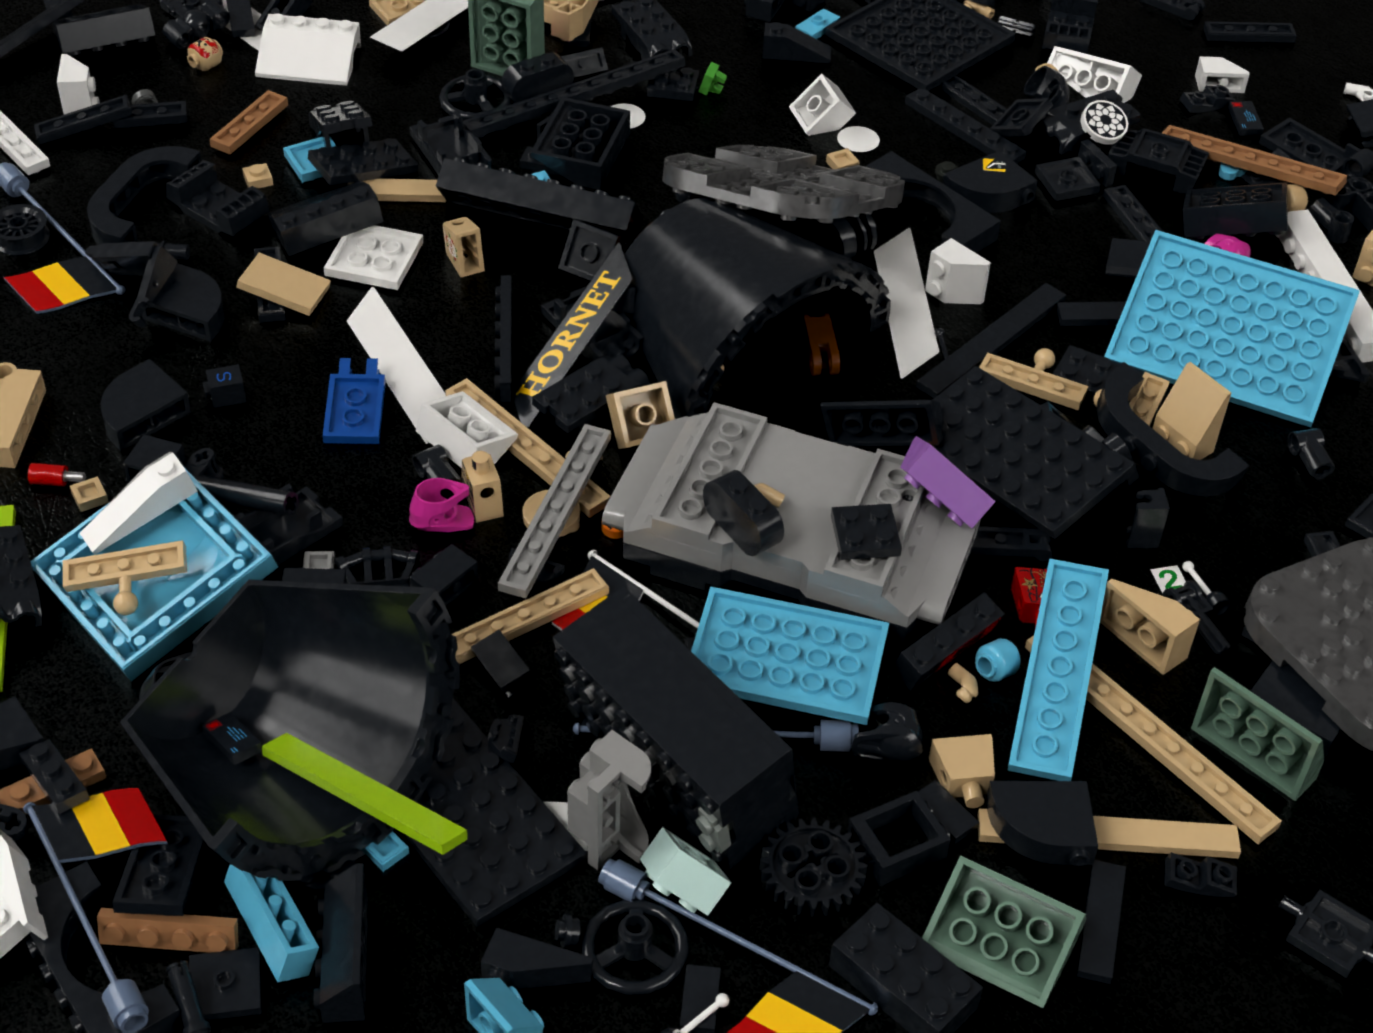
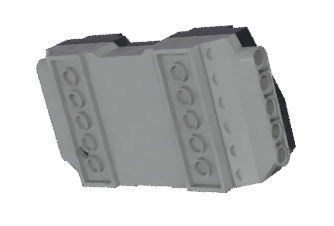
M715 402L707 413L690 417L685 416L657 425L651 424L605 506L602 524L623 531V558L650 566L651 575L704 591L708 584L721 587L734 580L797 599L800 605L888 622L889 628L886 638L905 643L925 622L940 625L944 621L973 550L980 524L979 520L973 528L965 523L960 527L947 516L950 512L949 509L943 504L938 508L925 497L929 493L922 486L916 489L906 481L904 477L907 473L900 468L905 456L877 449L876 453L852 446H844L767 423L768 417ZM732 470L740 471L753 485L764 483L785 494L781 505L778 508L775 507L779 511L784 524L783 540L756 556L746 555L708 514L704 504L703 489L705 484ZM891 504L902 546L901 556L840 560L831 519L832 507Z

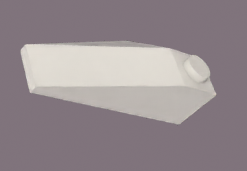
M1054 46L1047 62L1052 64L1065 77L1068 85L1085 98L1113 89L1123 98L1122 102L1125 103L1134 96L1142 77L1131 65Z
M168 452L145 466L80 532V535L92 553L96 555L198 491L175 454Z

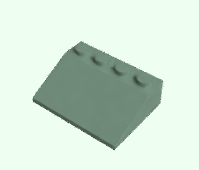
M468 0L471 67L503 76L510 65L545 54L544 0Z
M1214 667L1210 671L1191 729L1296 801L1318 777L1324 762L1323 740Z
M960 855L922 939L960 969L1044 1008L1087 918L1086 914Z

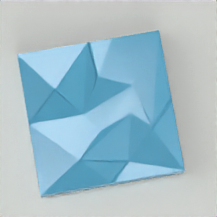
M188 471L187 473L198 492L98 553L104 554L184 541L187 555V572L131 581L132 593L138 599V607L134 613L121 615L115 611L113 600L119 593V584L66 592L63 588V560L94 555L80 535V532L107 505L30 561L32 569L38 578L130 681H133L200 629L205 623L214 618L248 580H263L278 568L272 555Z

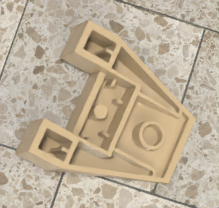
M544 0V22L551 24V35L560 38L562 41H572L574 38L582 35L599 0Z

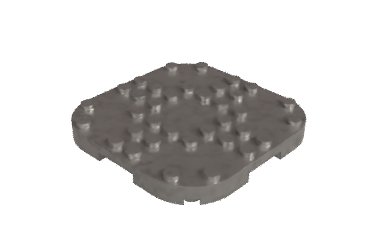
M754 145L716 148L715 158L692 153L668 156L664 160L662 179L665 184L673 187V192L685 194L691 192L715 198V202L719 204L735 203L739 209L751 210L755 208L780 214V218L787 221H795L799 217L817 219L821 223H832L833 219L847 216L859 217L860 213L872 214L873 210L886 207L897 208L898 204L902 203L905 180H900V176L886 171L860 165L835 170L816 165L817 155L786 148Z
M1373 537L1327 551L1269 573L1259 579L1245 604L1246 615L1244 623L1254 642L1279 667L1289 664L1326 701L1322 710L1350 738L1373 751Z

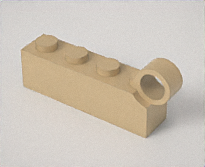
M0 363V467L15 468L46 393L41 370L17 369L12 363Z

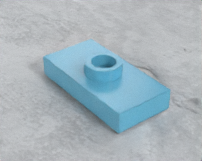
M823 8L795 26V28L818 39L825 34L827 26L837 22L841 17Z

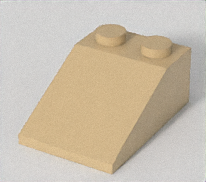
M1189 362L1185 365L1156 414L1153 429L1182 454L1196 460H1201L1214 452L1231 392L1192 362Z
M1110 579L1107 582L1100 623L1162 675L1188 658L1200 621L1192 611L1176 600L1114 579Z

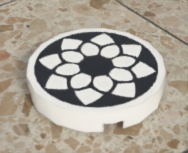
M1096 100L1089 103L1082 112L1080 119L1083 131L1085 133L1088 132L1092 140L1101 144H1114L1118 142L1127 132L1129 124L1123 110L1106 100Z

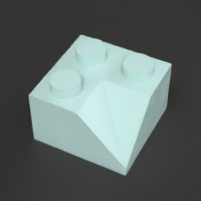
M664 827L661 828L640 858V861L647 869L645 871L647 873L646 876L654 881L652 885L666 896H669L671 893L680 898L679 903L693 913L698 909L708 916L731 884L730 880L713 859Z

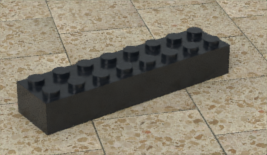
M454 157L453 160L444 158L436 183L437 189L448 203L570 231L573 219L622 236L620 243L631 245L634 242L643 221L636 203L630 197L619 196V198H616L601 190H595V192L585 191L586 189L582 186L573 184L571 187H568L553 179H547L546 182L538 180L536 176L531 174L520 176L505 168H500V171L494 170L483 163L472 165L468 164L466 160Z

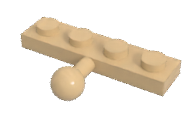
M1042 348L1035 353L1034 362L1036 365L1034 368L990 353L986 354L979 367L1015 390L1075 410H1079L1089 387L1044 372L1045 369L1051 368L1055 363L1053 351L1047 348Z
M1144 372L1142 376L1144 378L1137 395L1131 399L1129 406L1140 419L1150 426L1170 381ZM1102 389L1098 390L1094 395L1093 401L1096 407Z
M181 540L63 560V588L66 592L119 584V593L114 597L113 607L121 615H130L138 607V599L132 593L131 581L187 572L186 545Z

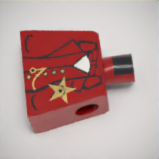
M1015 567L1011 591L1019 620L1024 623H1035L1036 628L1047 569Z

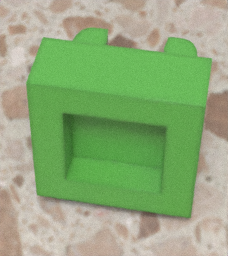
M713 62L710 63L701 83L699 93L706 96L708 92L721 93L724 86L717 82L724 84L727 75L718 70L720 65Z

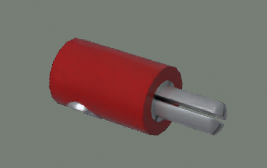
M31 463L28 469L29 483L41 486L65 487L68 481L82 482L86 479L84 472L69 471L66 465Z

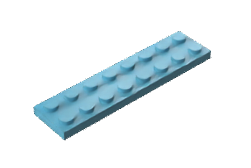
M1049 559L1007 771L1056 781H1071L1109 569Z

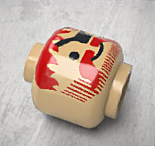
M204 37L189 45L187 60L193 68L208 71L220 64L223 50L216 40Z

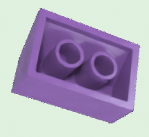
M917 436L913 439L900 467L907 473L904 479L916 489L920 486L926 489L929 493L925 497L938 508L943 504L949 509L950 512L947 516L961 527L965 523L973 528L996 501L931 444Z

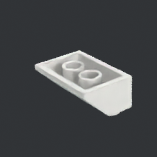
M463 391L422 403L416 427L418 434L433 446L441 445L447 457L461 468L462 459L471 457L476 451H485L490 454L495 464L518 437V433Z

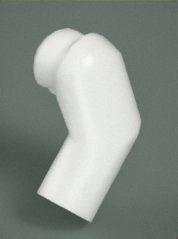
M1346 82L1344 94L1356 96L1361 102L1373 100V89L1369 86Z

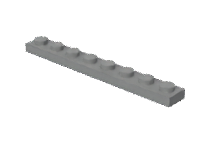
M584 424L498 582V591L527 598L611 440L610 430Z

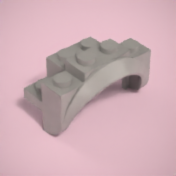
M611 730L605 737L598 738L592 744L590 750L582 757L579 763L580 779L574 780L567 791L568 830L588 844V864L596 870H599L618 850H621L640 864V858L648 848L649 843L647 830L635 808L628 785L640 793L646 789V784L651 776L650 759L644 751Z

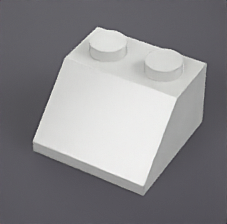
M61 54L57 86L63 113H71L100 103L99 97L94 96L96 82L94 77H90L89 67L67 54Z
M823 74L789 106L799 124L809 136L840 130L856 114L840 88Z
M950 238L931 251L925 291L943 303L982 304L985 298L991 262Z

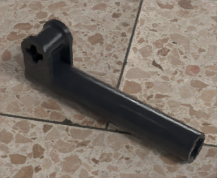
M210 448L196 451L183 466L220 504L285 515H293L298 508L299 499L294 492L223 479L225 473L222 467L217 465L215 453Z

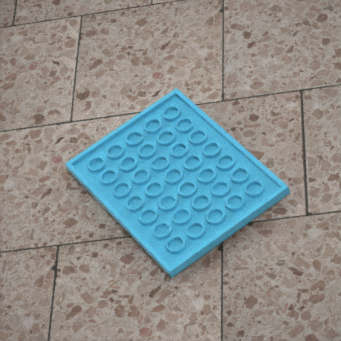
M1155 230L1104 357L1118 363L1125 362L1136 369L1168 380L1171 384H1175L1185 365L1192 362L1231 392L1229 402L1312 427L1360 290Z

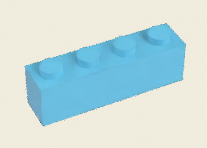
M230 864L224 883L276 981L282 982L309 976L319 946L284 883L275 878L267 877L265 879L256 877Z

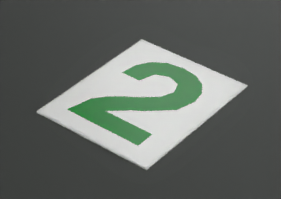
M1177 565L1150 569L1162 594L1165 589H1176L1184 586L1186 582Z

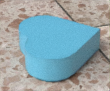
M1221 163L1219 176L1224 180L1230 181L1236 179V177H1241L1248 170Z

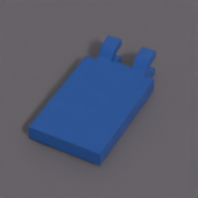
M340 358L339 373L330 374L323 428L324 443H380L386 380L385 375L380 374L378 369V358H367L366 374H353L351 358Z

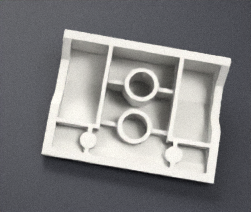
M268 14L263 26L255 77L347 86L353 70L354 51L356 48L361 47L359 22Z

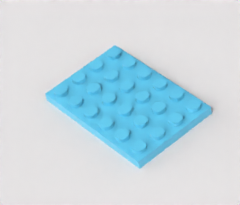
M710 587L691 652L740 699L867 725L889 623Z

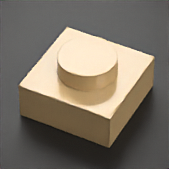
M848 148L829 153L826 157L827 164L835 170L859 165V160Z
M267 163L242 168L248 188L254 186L258 189L273 185V178Z
M98 476L70 485L71 493L80 512L109 503L107 494Z

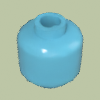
M999 638L981 646L976 652V669L988 681H1001L1014 675L1020 668V653L1017 647L1007 639Z

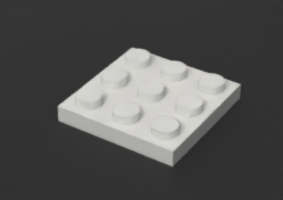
M373 225L343 236L324 266V275L398 290L424 243L423 235Z

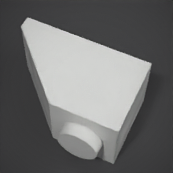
M1200 56L1195 78L1200 92H1203L1206 85H1223L1229 89V93H1245L1249 71L1223 57Z

